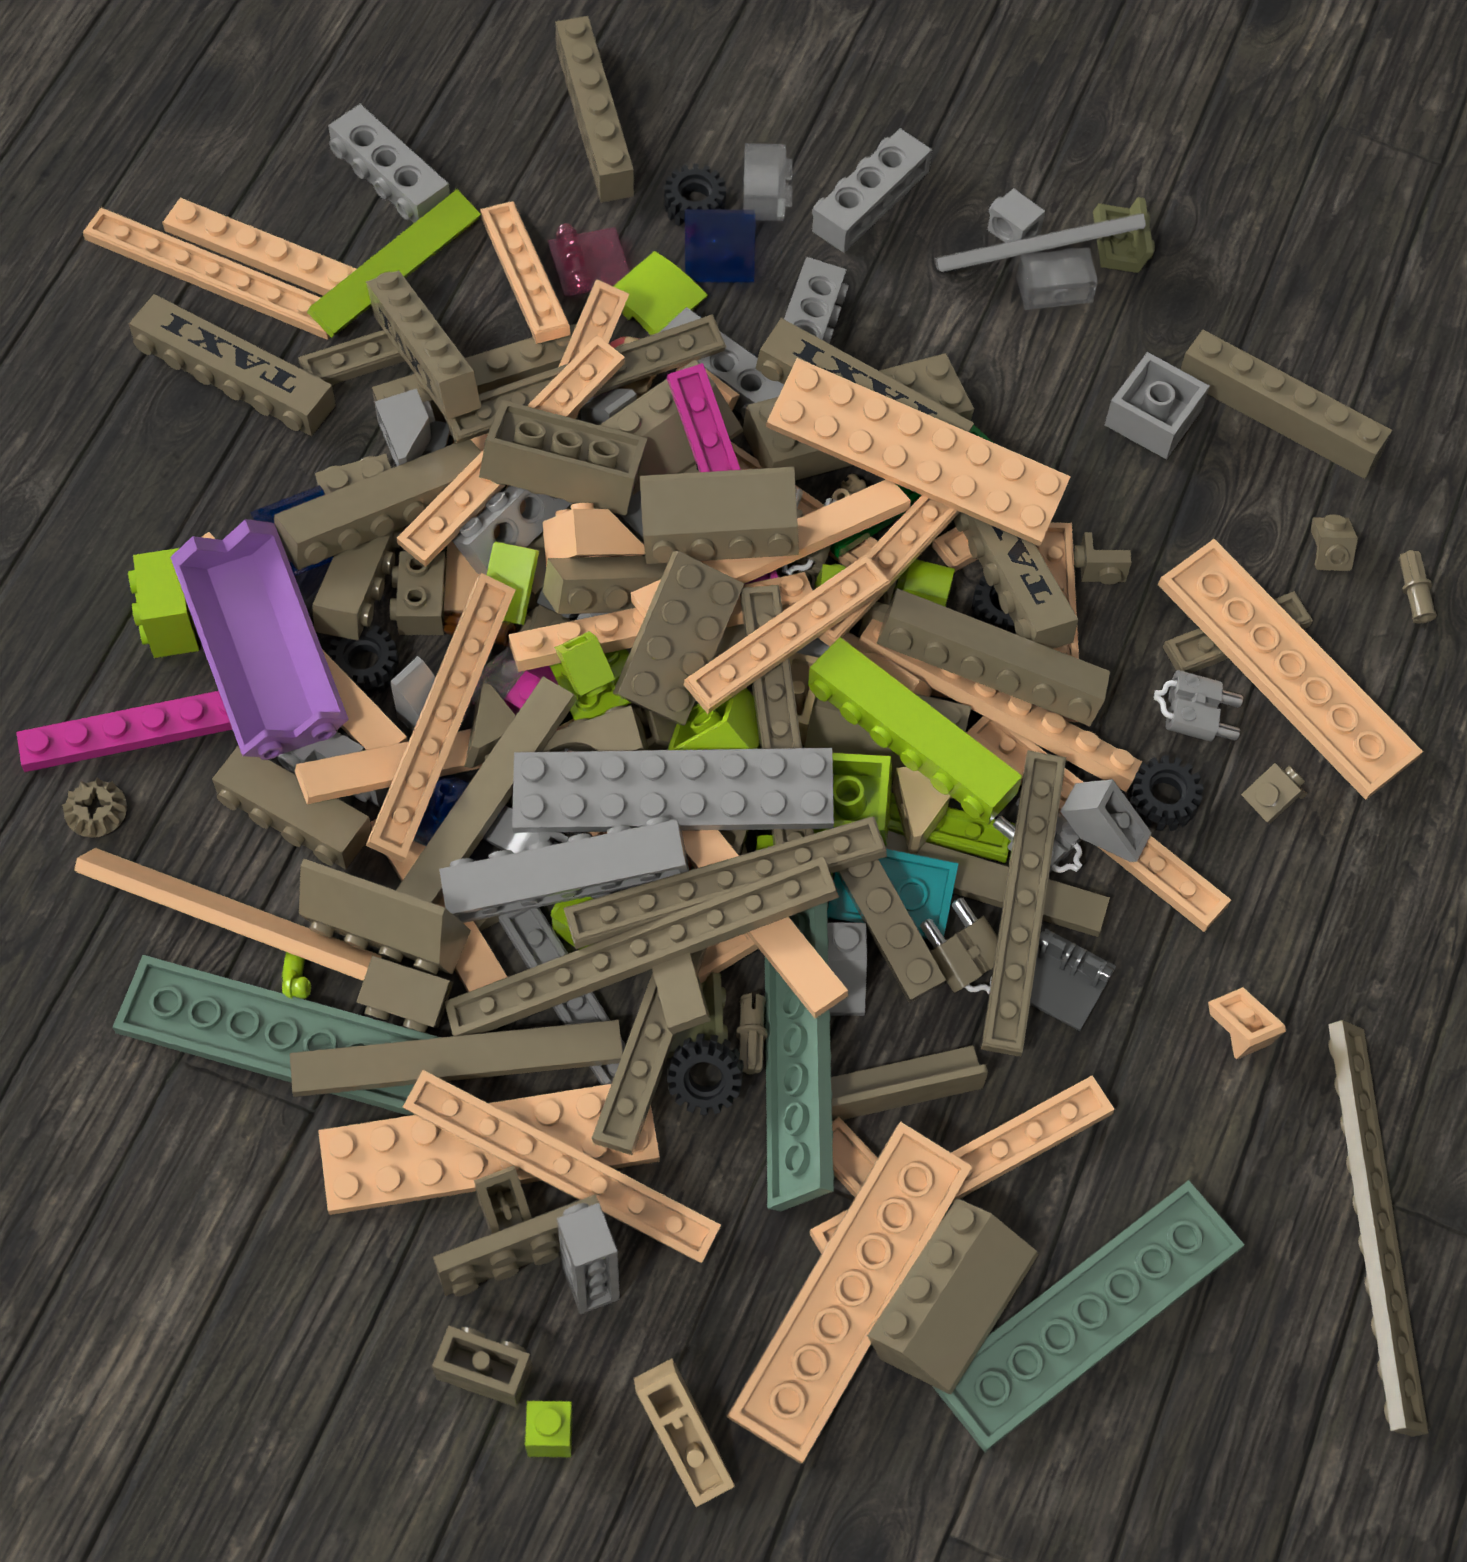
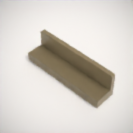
M974 1046L831 1077L832 1122L837 1117L845 1120L982 1089L988 1074L986 1065H979Z

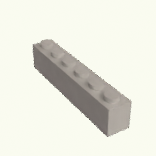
M658 817L647 821L646 826L631 829L627 825L615 826L608 829L607 834L591 837L590 834H577L567 839L568 842L552 845L551 842H539L532 844L528 847L527 851L513 853L511 850L496 851L489 855V859L474 861L470 858L452 861L450 867L439 869L445 908L462 923L633 888L687 872L689 867L682 830L677 819L670 820L668 817Z

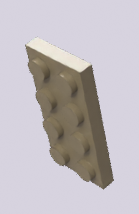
M673 551L613 694L676 724L685 725L696 699L684 686V679L713 660L744 583L680 551Z
M596 1194L434 1256L433 1259L445 1296L452 1293L455 1296H463L475 1291L479 1287L478 1283L491 1278H494L496 1281L504 1280L517 1274L519 1267L532 1262L535 1265H542L556 1259L559 1256L558 1252H561L557 1218L564 1216L563 1212L576 1204L587 1203L588 1206L599 1203Z

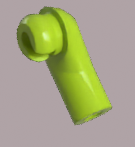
M286 952L282 971V992L290 999H292V996L305 999L311 992L310 981L303 977L305 959Z

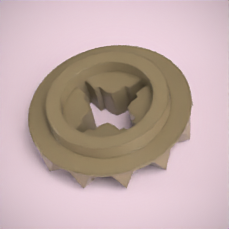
M98 777L95 781L89 783L81 781L78 788L74 791H68L66 803L62 805L67 825L75 833L84 837H101L111 833L122 823L127 811V802L123 791L113 781L110 783L103 782ZM95 796H98L100 804L104 807H98L92 819L88 808L85 806L91 805Z

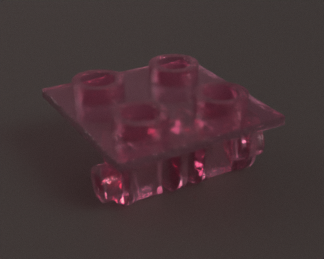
M562 224L558 227L556 239L548 240L565 297L590 292L596 279L614 286L629 273L615 227L577 234L576 229L571 227L570 224Z

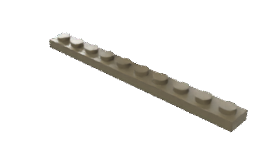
M719 830L736 853L741 856L750 830ZM707 948L692 953L697 973L700 970ZM653 973L592 1136L593 1144L629 1155L634 1153L676 1034L672 1035L667 1027Z
M824 856L447 1000L445 1001L452 1034L453 1036L486 1033L648 971L656 965L689 952L690 954L836 899L839 895Z
M1340 1020L1328 1024L1331 1038L1329 1040V1051L1335 1064L1336 1078L1334 1085L1340 1097L1342 1110L1340 1124L1346 1136L1348 1149L1346 1164L1352 1175L1354 1188L1352 1203L1358 1215L1361 1234L1358 1242L1364 1256L1367 1273L1365 1288L1370 1296L1373 1312L1371 1328L1377 1339L1379 1351L1378 1372L1384 1384L1386 1397L1384 1413L1390 1424L1391 1431L1414 1437L1428 1434L1365 1033L1364 1029Z

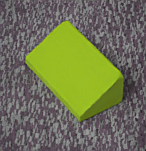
M494 542L487 576L516 589L503 621L524 625L539 551Z

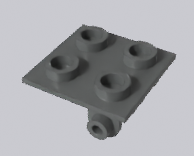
M1045 929V931L1041 932L1030 1005L1080 1031L1116 966Z

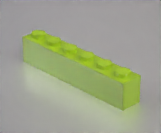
M841 637L810 667L808 686L818 699L824 702L829 701L840 710L841 715L853 725L858 724L869 732L876 744L883 748L888 747L900 756L902 763L912 771H919L930 779L931 784L938 792L952 796L961 803L963 810L969 816L975 819L980 818L989 825L1018 793L1022 779L1021 774Z

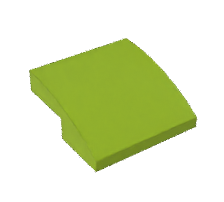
M655 251L613 286L629 294L622 314L628 320L634 317L650 335L659 333L686 307L692 311L707 297V294L686 273Z

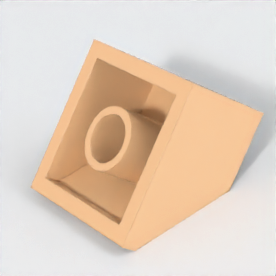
M593 503L572 504L571 509L556 511L555 517L542 522L546 566L548 558L645 555L644 544L609 509H594Z

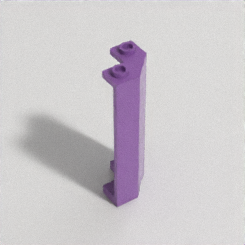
M245 519L223 540L192 536L171 556V560L242 756L260 757L263 760H268L307 745L332 738L336 734V730L349 719L275 524Z

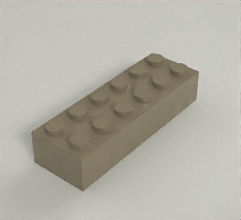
M946 353L879 370L883 374L971 421L974 408ZM778 397L746 406L743 433L762 469L794 467L796 481L852 466L850 463L767 428V420Z

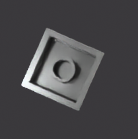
M1147 352L1111 400L1105 426L1167 459L1202 411L1210 386Z

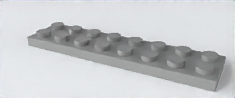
M832 748L514 752L512 829L514 833L607 832L608 829L621 825L630 826L631 829L646 826L647 821L658 817H668L670 820L677 819L682 831L834 828Z

